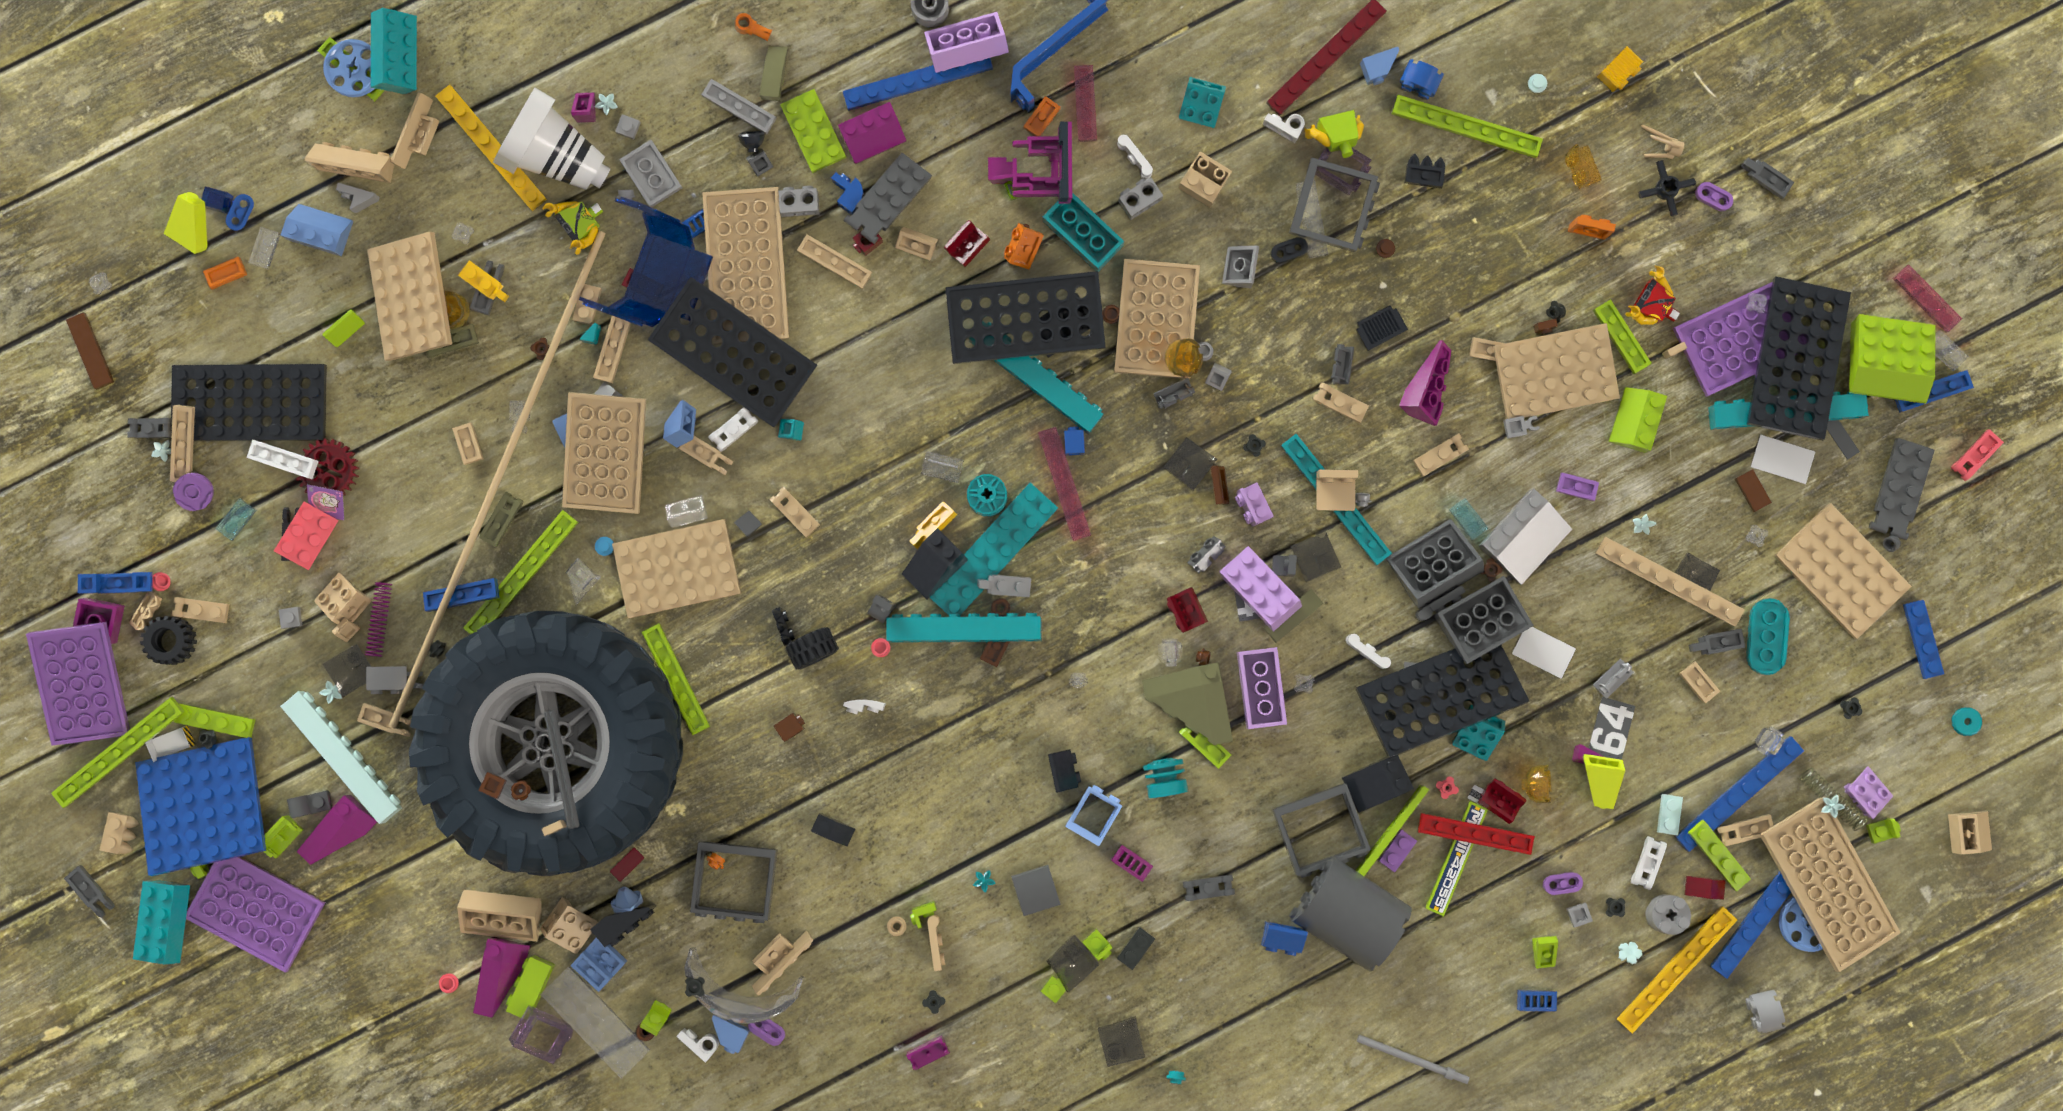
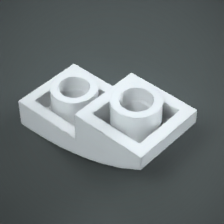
M852 700L844 702L843 706L847 707L846 711L858 714V711L863 712L865 705L868 706L867 710L878 713L879 710L884 711L886 703L873 700Z

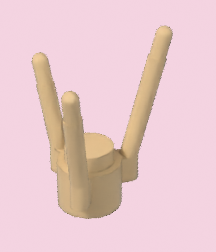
M1641 125V128L1655 134L1650 136L1652 139L1666 144L1664 150L1667 152V154H1644V157L1673 159L1674 156H1681L1684 142L1671 138L1646 125Z

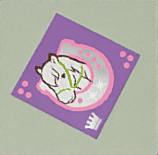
M307 484L308 504L335 519L344 520L342 491Z

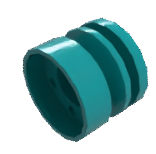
M982 474L975 477L967 489V500L970 508L976 514L983 517H992L999 514L1007 503V489L1002 480L992 474ZM985 490H988L989 493L993 494L990 495V499H986L985 496H982V494L985 493Z
M1166 758L1143 765L1144 771L1153 770L1152 774L1145 775L1147 779H1154V783L1147 785L1149 798L1189 792L1187 780L1183 778L1177 779L1178 774L1185 772L1184 768H1175L1176 765L1184 764L1183 759Z

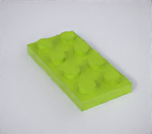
M815 89L780 104L812 173L847 158Z

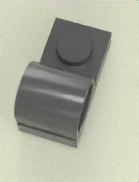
M1274 555L1272 571L1277 576L1294 577L1296 574L1297 555Z
M876 595L867 614L884 624L896 604L882 595Z
M329 790L287 799L291 819L332 809Z

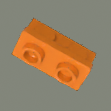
M1018 223L1017 227L1012 231V239L1009 245L1005 248L1004 258L1010 264L1029 270L1044 235Z

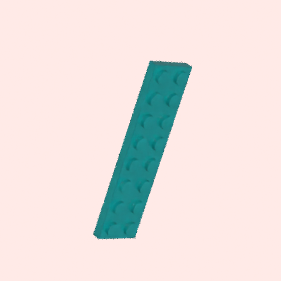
M1030 482L964 554L968 561L930 599L948 615L962 614L984 590L977 587L978 579L988 580L989 576L998 575L1057 511L1058 507Z

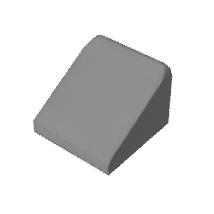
M1214 363L1205 383L1222 391L1231 374V370Z

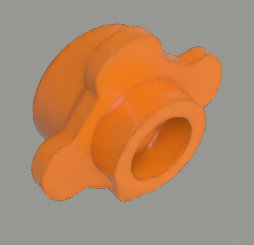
M712 852L710 856L706 857V860L709 861L707 864L716 870L724 868L725 859Z

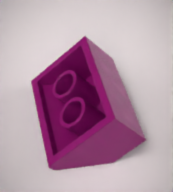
M890 102L838 124L841 135L855 164L907 142Z

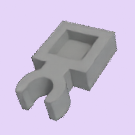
M1524 416L1503 420L1507 439L1527 435V429L1529 431L1540 429L1539 426L1533 427L1531 425L1532 420L1538 419L1537 416H1532L1527 421H1524Z

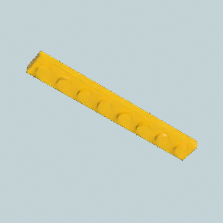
M450 84L435 96L532 211L547 200L521 168L517 167L514 174L493 163L501 144Z
M1720 906L1620 1014L1617 1020L1633 1034L1735 924L1737 919L1727 909Z

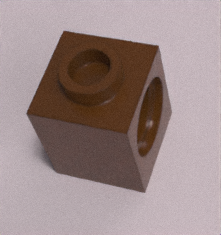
M792 713L775 724L774 728L782 740L786 742L805 729L803 726L805 722L800 714L796 716L795 713Z

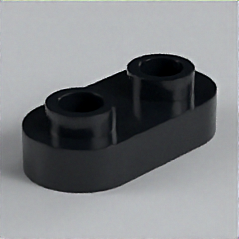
M1296 237L1276 244L1271 250V259L1275 263L1282 264L1302 257L1308 250V243L1304 238ZM1299 245L1301 250L1296 251L1294 246ZM1277 252H1282L1283 257H1278Z

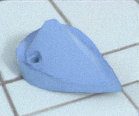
M627 887L619 888L616 898L611 901L613 911L615 913L627 912L643 903L641 892L632 891Z

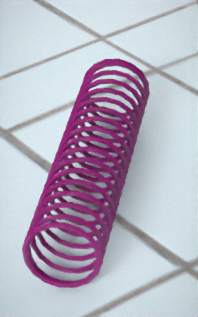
M375 582V586L382 588H374V590L384 593H373L374 595L381 596L373 597V599L383 602H372L373 604L381 605L372 606V608L378 610L371 611L380 615H370V617L377 619H370L369 621L379 624H369V626L376 628H369L368 630L378 633H368V635L375 637H368L367 639L377 642H366L367 644L374 645L366 646V648L376 651H365V653H369L365 655L383 657L380 654L371 652H383L382 650L374 649L384 648L383 646L372 643L383 644V641L375 639H385V637L373 634L384 635L386 633L376 630H386V628L374 625L386 626L387 624L376 621L388 620L375 616L388 617L386 614L377 612H389L388 610L380 609L389 608V606L378 603H390L389 601L381 600L390 599V597L379 594H391L382 590H392V588L380 585L392 586V584Z

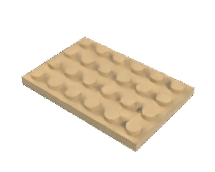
M426 232L367 249L384 360L392 361L452 345L435 233Z
M1124 259L1114 373L1182 379L1191 378L1200 265Z
M1607 323L1493 346L1506 419L1520 416L1525 418L1620 398Z
M568 393L562 507L640 513L646 399Z
M1832 503L1827 504L1774 555L1854 639H1858L1912 587Z
M725 519L612 544L628 619L741 594Z

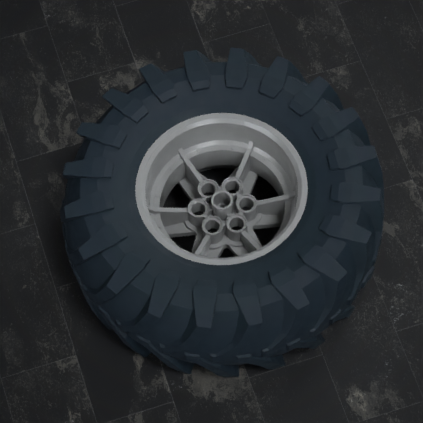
M533 611L503 617L482 626L477 632L459 640L445 654L447 658L431 671L422 687L426 692L414 708L410 727L416 729L409 748L410 768L417 767V793L423 806L430 803L437 828L447 838L453 835L466 854L479 861L484 858L490 864L505 872H527L528 875L553 876L591 868L617 856L643 836L657 820L659 813L672 796L677 780L676 775L683 757L679 706L673 700L674 697L668 678L661 668L654 666V661L640 644L627 638L623 632L615 627L588 616L563 611ZM556 692L575 699L582 707L561 717ZM536 694L535 720L533 722L510 715L519 703ZM554 710L557 715L559 730L562 725H566L568 728V733L565 736L561 734L563 746L567 744L571 748L570 754L565 755L566 763L590 769L583 779L572 786L579 827L569 829L567 826L555 833L544 836L543 827L559 820H565L566 822L555 765L552 768L547 765V759L553 757L551 746L547 745L549 743L548 730L542 726V720L545 718L544 713ZM593 723L597 733V749L578 740V737ZM529 730L534 732V738L531 741L526 737V733ZM502 733L523 745V749L507 766L504 763L501 752ZM532 749L537 753L535 760L529 758V752ZM541 768L549 793L531 790L527 799L523 801L520 799L515 800L511 795L512 785L534 770ZM487 772L507 780L499 799L478 791Z

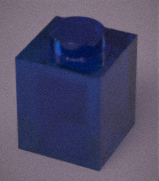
M205 186L201 200L205 202L206 209L228 214L234 201V196L228 192Z

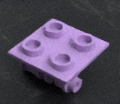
M1869 766L1864 769L1852 784L1848 783L1844 786L1845 793L1850 798H1854L1852 800L1853 803L1858 802L1856 806L1861 809L1864 816L1872 819L1877 816L1893 797Z

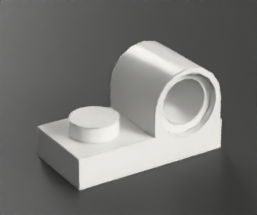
M1268 113L1263 125L1291 142L1296 143L1303 130L1305 121L1301 115L1293 114L1284 123L1278 115ZM1297 122L1299 124V128H1292L1290 126V123Z
M684 1028L676 1036L705 1063L719 1046V1039L714 1034H706L699 1041L696 1039L697 1035L691 1029L686 1030ZM705 1040L713 1042L712 1049H707L704 1046Z

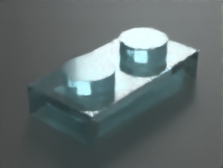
M239 498L215 529L233 541L257 510Z
M1466 498L1449 509L1471 540H1474L1488 529Z

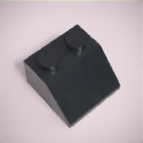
M1071 749L1048 754L1056 793L1078 788V783H1081L1079 771L1075 772L1074 764H1077L1075 752L1071 753Z

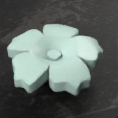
M1630 942L1629 945L1627 943L1620 944L1618 947L1620 950L1619 959L1621 961L1627 959V962L1633 965L1637 962L1636 958L1639 959L1642 956V950L1638 949L1634 942Z

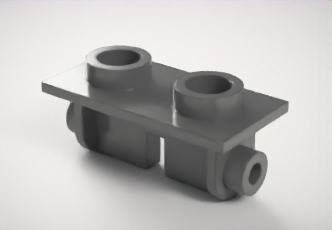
M1337 344L1334 357L1336 364H1333L1331 376L1333 384H1349L1354 347H1345L1343 344Z
M1187 377L1153 394L1158 408L1166 409L1168 406L1177 403L1176 400L1178 399L1181 401L1189 396H1193L1192 394L1195 393V390Z
M1213 536L1204 542V546L1199 551L1191 555L1187 563L1194 567L1198 574L1204 572L1212 564L1208 557L1211 556L1216 560L1224 552L1226 546L1220 539Z

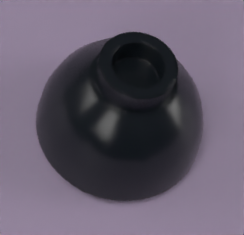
M763 131L741 132L738 138L740 143L747 148V152H758V148L764 141L765 133Z

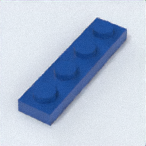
M1968 370L1934 381L1927 403L1974 388ZM1894 399L1899 413L1924 405V403Z
M492 578L457 585L447 608L499 598L498 579ZM447 588L423 592L426 612L438 610Z
M1919 600L1903 604L1923 679L1943 675L1944 670L1925 601Z

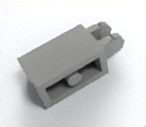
M407 666L366 667V690H371V694H383V690H391V694H402L407 683V676H410L411 672H407ZM420 672L418 677L423 676V672ZM415 683L413 688H422L423 684Z

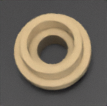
M899 916L892 917L887 923L888 932L893 936L902 935L907 927L905 920ZM896 922L901 925L898 930L893 927V924Z

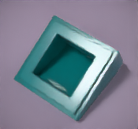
M594 323L581 336L580 340L584 343L597 345L601 327Z
M781 419L778 438L801 441L804 422L793 419Z

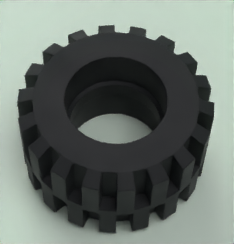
M170 616L157 617L156 620L149 622L150 626L146 625L144 627L146 631L141 633V637L144 638L143 641H140V645L144 646L142 649L143 653H148L146 657L153 660L154 663L177 665L178 663L185 662V659H189L192 656L190 652H194L196 649L193 647L194 644H197V640H194V637L197 636L196 632L191 631L193 626L188 625L186 620ZM171 629L176 636V644L172 650L167 652L163 648L161 641L164 633Z
M823 627L792 641L785 649L794 668L800 670L833 655L839 647L829 627Z

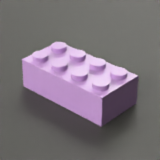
M997 12L924 32L936 73L1009 53L1005 33Z
M1249 546L1220 570V574L1227 584L1273 632L1302 607L1300 599Z
M1277 647L1237 652L1246 729L1287 725Z

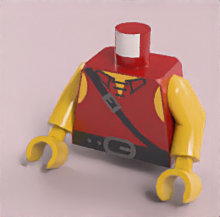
M1655 265L1656 272H1649V275L1655 277V279L1649 280L1634 305L1628 306L1631 310L1629 311L1630 313L1626 312V316L1632 317L1640 325L1658 324L1665 317L1674 322L1680 314L1679 311L1671 307L1676 298L1673 296V291L1664 276L1665 271L1663 267Z

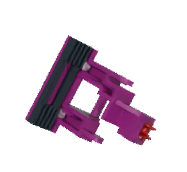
M1060 121L1058 136H1028L1027 140L1012 142L1013 147L1028 148V157L1048 156L1049 162H1051V177H1033V173H1017V158H1013L1012 162H1007V157H988V181L992 184H1004L1012 181L1013 197H1058L1059 204L1071 203L1072 122Z

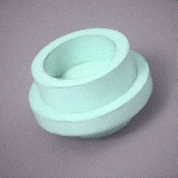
M1534 74L1528 80V87L1534 93H1541L1547 87V79L1541 74Z

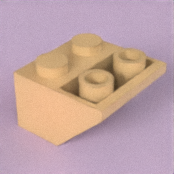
M1199 152L1180 182L1179 189L1211 208L1232 171L1204 153Z
M1988 811L1948 814L1952 853L1974 854L1992 850Z

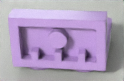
M1254 483L1244 489L1241 488L1236 492V502L1239 507H1243L1245 511L1243 516L1247 524L1251 523L1252 527L1274 517L1258 483Z

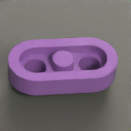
M1704 182L1696 188V198L1718 211H1726L1733 204V197L1729 192L1710 182ZM1702 190L1707 192V196L1702 194ZM1719 199L1724 201V205L1719 203Z
M1574 872L1549 875L1543 881L1544 890L1551 895L1577 892L1583 886L1582 877ZM1571 878L1574 879L1573 885H1569V880ZM1552 881L1555 882L1554 888H1550L1549 886L1550 882Z
M762 1014L753 1015L748 1022L749 1030L772 1046L781 1044L785 1038L783 1028Z

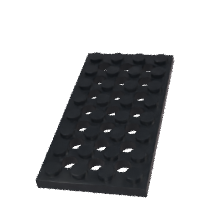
M1098 271L945 287L953 364L1106 349ZM1078 288L1086 289V296L1083 298L1077 297L1075 294ZM1059 290L1067 292V297L1064 300H1059L1056 297ZM1040 292L1048 294V299L1045 302H1040L1037 299ZM1021 294L1029 296V301L1026 304H1021L1018 301ZM1002 296L1010 298V303L1007 306L1000 305L999 300ZM983 298L991 300V305L988 308L981 307L980 302ZM964 300L972 302L969 310L962 309L961 304ZM1086 307L1088 309L1087 316L1080 317L1077 314L1078 309ZM1061 309L1069 311V316L1066 319H1061L1058 316ZM1042 311L1050 313V318L1047 321L1040 320L1039 314ZM1023 313L1031 315V320L1028 323L1020 321V316ZM1004 315L1012 317L1009 325L1001 323V318ZM985 317H991L993 323L991 326L985 327L982 325V320ZM966 319H972L974 325L970 329H965L963 322ZM1088 326L1090 328L1089 335L1082 336L1079 333L1080 328ZM1063 328L1071 330V335L1068 338L1061 337L1060 331ZM1044 330L1052 332V337L1049 340L1041 338V333ZM1031 332L1033 334L1032 340L1024 342L1022 340L1023 333ZM1012 334L1014 337L1013 342L1005 344L1003 342L1004 335ZM993 336L995 339L994 344L986 346L984 344L985 337ZM974 338L975 346L967 348L965 346L966 339Z
M1777 276L1773 278L1747 425L1822 441L1825 440L1851 292ZM1786 295L1794 297V304L1787 303ZM1805 299H1810L1813 302V308L1805 306ZM1824 303H1829L1832 306L1831 312L1824 310ZM1783 313H1788L1791 316L1790 322L1783 320ZM1802 317L1810 320L1809 326H1804L1801 323ZM1821 321L1828 323V330H1823L1820 327ZM1780 331L1787 333L1788 339L1786 341L1780 339ZM1799 335H1803L1807 339L1805 345L1799 343ZM1818 339L1825 342L1826 346L1824 349L1817 346ZM1777 349L1784 352L1785 356L1783 359H1779L1776 356ZM1798 353L1803 356L1802 363H1798L1795 360V354ZM1814 358L1822 360L1821 367L1815 366ZM1773 368L1780 369V377H1775L1773 375ZM1792 372H1797L1800 375L1799 381L1792 379ZM1811 376H1816L1819 379L1818 385H1813L1810 382ZM1770 386L1777 388L1778 394L1776 396L1770 394ZM1789 390L1796 392L1797 398L1795 400L1788 397ZM1808 394L1815 396L1816 402L1814 404L1807 401ZM1767 404L1774 407L1775 411L1773 414L1767 413ZM1786 408L1793 411L1794 415L1792 418L1785 416ZM1804 413L1812 415L1811 422L1804 420Z
M692 277L689 278L648 338V341L773 428L776 427L818 366ZM695 298L701 300L702 304L699 309H693L691 306V302ZM710 309H714L717 312L715 320H709L707 317V312ZM683 314H688L691 318L690 323L687 325H683L680 321ZM726 320H730L733 323L731 331L723 329V323ZM699 325L706 327L707 331L703 336H699L696 333V328ZM672 330H678L680 333V337L676 341L670 339L669 335ZM742 331H746L749 334V339L746 342H741L738 338ZM715 336L722 338V344L719 347H715L712 344V339ZM688 341H693L696 345L695 350L692 352L687 351L685 348ZM758 342H762L765 346V350L762 353H757L754 350V346ZM731 347H735L738 350V355L735 358L728 356V349ZM704 352L711 354L712 358L708 363H704L701 359V355ZM774 353L779 354L781 357L778 364H772L770 361V356ZM746 358H751L754 361V366L751 369H746L743 365ZM719 363L727 365V371L724 374H720L717 371ZM789 364H793L796 367L794 375L786 373V367ZM762 369H767L770 373L767 380H762L759 376V372ZM735 374H741L743 377V382L740 385H736L733 382ZM783 380L786 387L783 391H778L775 388L776 381ZM753 384L759 388V392L755 396L750 395L748 392L749 387ZM769 395L775 400L774 405L771 407L766 406L764 403L765 397Z
M172 365L171 418L174 405L188 406V400L194 398L196 400V405L194 406L196 421L194 425V441H323L326 438L327 365ZM309 378L311 384L308 388L304 389L302 381ZM194 379L196 387L189 389L188 382ZM210 379L215 380V387L212 389L207 388V382ZM229 379L234 380V386L231 389L226 388V382ZM248 379L253 380V386L250 389L245 387V382ZM267 379H271L273 382L269 389L264 387V382ZM290 379L292 384L289 388L285 389L283 381ZM289 397L291 405L285 408L282 402L285 398ZM308 397L310 405L303 407L301 402L304 398ZM210 398L215 400V405L212 408H208L206 405L207 400ZM228 398H233L234 405L231 408H227L225 405ZM252 398L253 405L246 408L244 405L245 400ZM266 398H271L272 405L268 408H265L263 404L264 400ZM270 416L272 423L270 426L265 427L263 420L265 417ZM289 416L291 423L289 426L284 427L282 420L284 417ZM308 416L310 418L309 425L302 426V418ZM209 417H213L215 420L214 425L211 427L206 425V420ZM228 417H232L234 420L233 425L230 427L225 425V420ZM247 417H252V425L246 427L244 420Z
M1502 645L1487 652L1490 655V661H1483L1480 656L1472 661L1473 668L1470 669L1464 666V660L1454 648L1356 687V692L1388 759L1527 704L1529 699ZM1446 668H1455L1456 675H1449ZM1491 670L1497 671L1499 678H1492L1489 672ZM1429 674H1436L1439 677V681L1432 682L1429 679ZM1479 677L1482 685H1475L1472 682V678ZM1412 681H1419L1422 685L1421 689L1413 688ZM1462 684L1465 691L1462 693L1457 692L1455 685ZM1396 687L1402 688L1404 695H1396L1394 689ZM1498 688H1505L1508 695L1501 696L1498 693ZM1438 691L1446 692L1447 699H1440L1437 695ZM1482 694H1487L1490 697L1489 703H1484L1481 700ZM1377 695H1385L1387 702L1380 703L1377 700ZM1427 698L1430 701V706H1423L1420 703V699ZM1463 702H1471L1473 704V709H1465L1463 706ZM1403 705H1410L1413 712L1410 714L1405 713L1402 708ZM1446 709H1454L1456 712V716H1448L1446 714ZM1388 711L1394 713L1395 719L1392 721L1388 720L1385 717V713ZM1435 715L1438 718V723L1432 724L1428 717ZM1418 722L1421 726V730H1413L1411 728V723ZM1400 729L1404 735L1402 738H1397L1394 736L1393 731Z

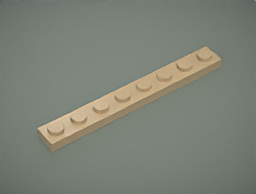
M1607 537L1603 538L1595 553L1736 627L1745 609Z

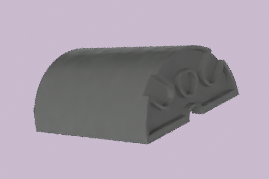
M1333 857L1330 861L1327 860L1325 862L1321 875L1313 879L1311 886H1313L1312 890L1309 893L1306 891L1302 895L1298 908H1293L1289 915L1290 920L1369 972L1374 971L1375 966H1380L1397 945L1405 931L1402 926L1409 921L1412 908Z

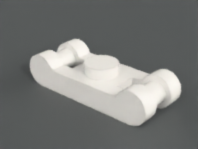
M1127 135L1119 136L1118 148L1127 152L1128 160L1132 165L1136 164L1141 170L1142 178H1146V180L1150 178L1153 171L1152 166Z
M745 407L708 436L711 442H715L720 452L724 451L757 424L758 419L755 416L753 417ZM743 417L747 421L744 425L740 423ZM722 434L728 437L725 441L720 438Z
M1350 634L1346 637V643L1377 667L1384 669L1391 665V660L1388 657H1380L1375 653L1376 649L1370 644L1364 645L1361 643L1357 634Z
M1646 837L1635 873L1631 878L1632 884H1640L1643 888L1651 890L1667 843L1663 841L1657 842L1652 837ZM1652 848L1656 849L1655 855L1650 853ZM1643 872L1649 873L1647 878L1642 877Z

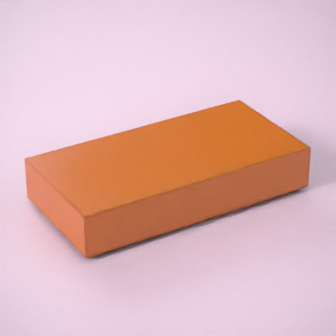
M240 257L233 258L203 271L209 288L212 290L247 275Z

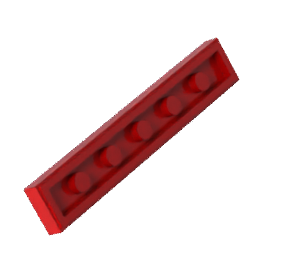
M1423 813L1420 814L1417 830L1419 833L1528 855L1532 854L1535 838L1532 835Z

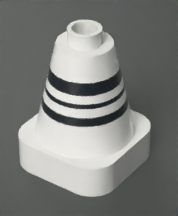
M534 88L502 143L493 163L514 174L518 167L586 190L590 183L600 188L610 171L609 167L602 164L605 156L552 108L555 102L554 98Z

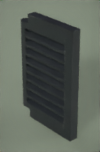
M1391 305L1357 322L1359 328L1356 329L1367 351L1408 330L1397 308L1392 309Z

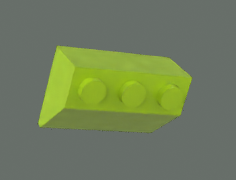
M1625 387L1609 442L1643 453L1651 451L1667 396L1650 390Z

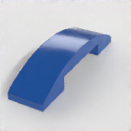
M153 572L78 574V593L151 592Z

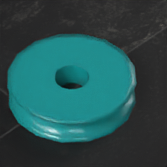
M1970 707L1960 708L1952 716V726L1958 734L1972 736L1981 730L1982 717L1976 709ZM1966 718L1970 721L1968 725L1964 723Z

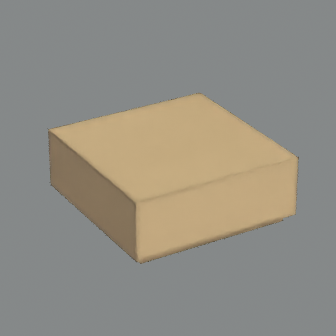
M1682 342L1664 351L1662 354L1665 359H1668L1686 350L1687 346L1685 342Z
M344 617L332 630V633L343 641L348 642L360 628Z
M559 820L543 827L542 831L544 836L566 828L567 825L565 820Z

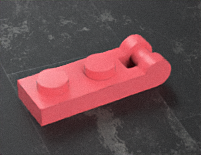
M1990 429L1986 430L1964 455L1951 466V469L1961 474V478L1967 481L2004 442ZM1965 463L1971 466L1968 470L1963 466Z

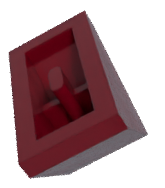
M1686 876L1684 895L1724 900L1726 880Z

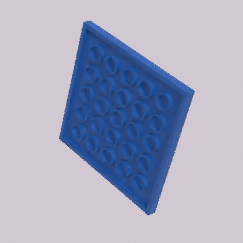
M248 737L215 744L211 749L202 747L157 757L155 762L152 759L135 762L148 876H156L266 851L252 738Z

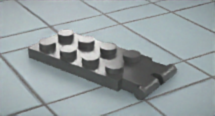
M901 153L857 203L855 213L851 217L847 215L844 222L856 231L862 227L861 235L875 244L878 240L877 235L881 230L886 231L929 182L932 175L904 153Z
M1895 439L1874 507V511L1877 512L1875 521L1870 522L1869 529L1886 534L1888 528H1891L1889 535L1898 536L1903 540L1908 539L1909 533H1906L1909 522L1911 523L1914 520L1935 451L1934 449L1904 439Z

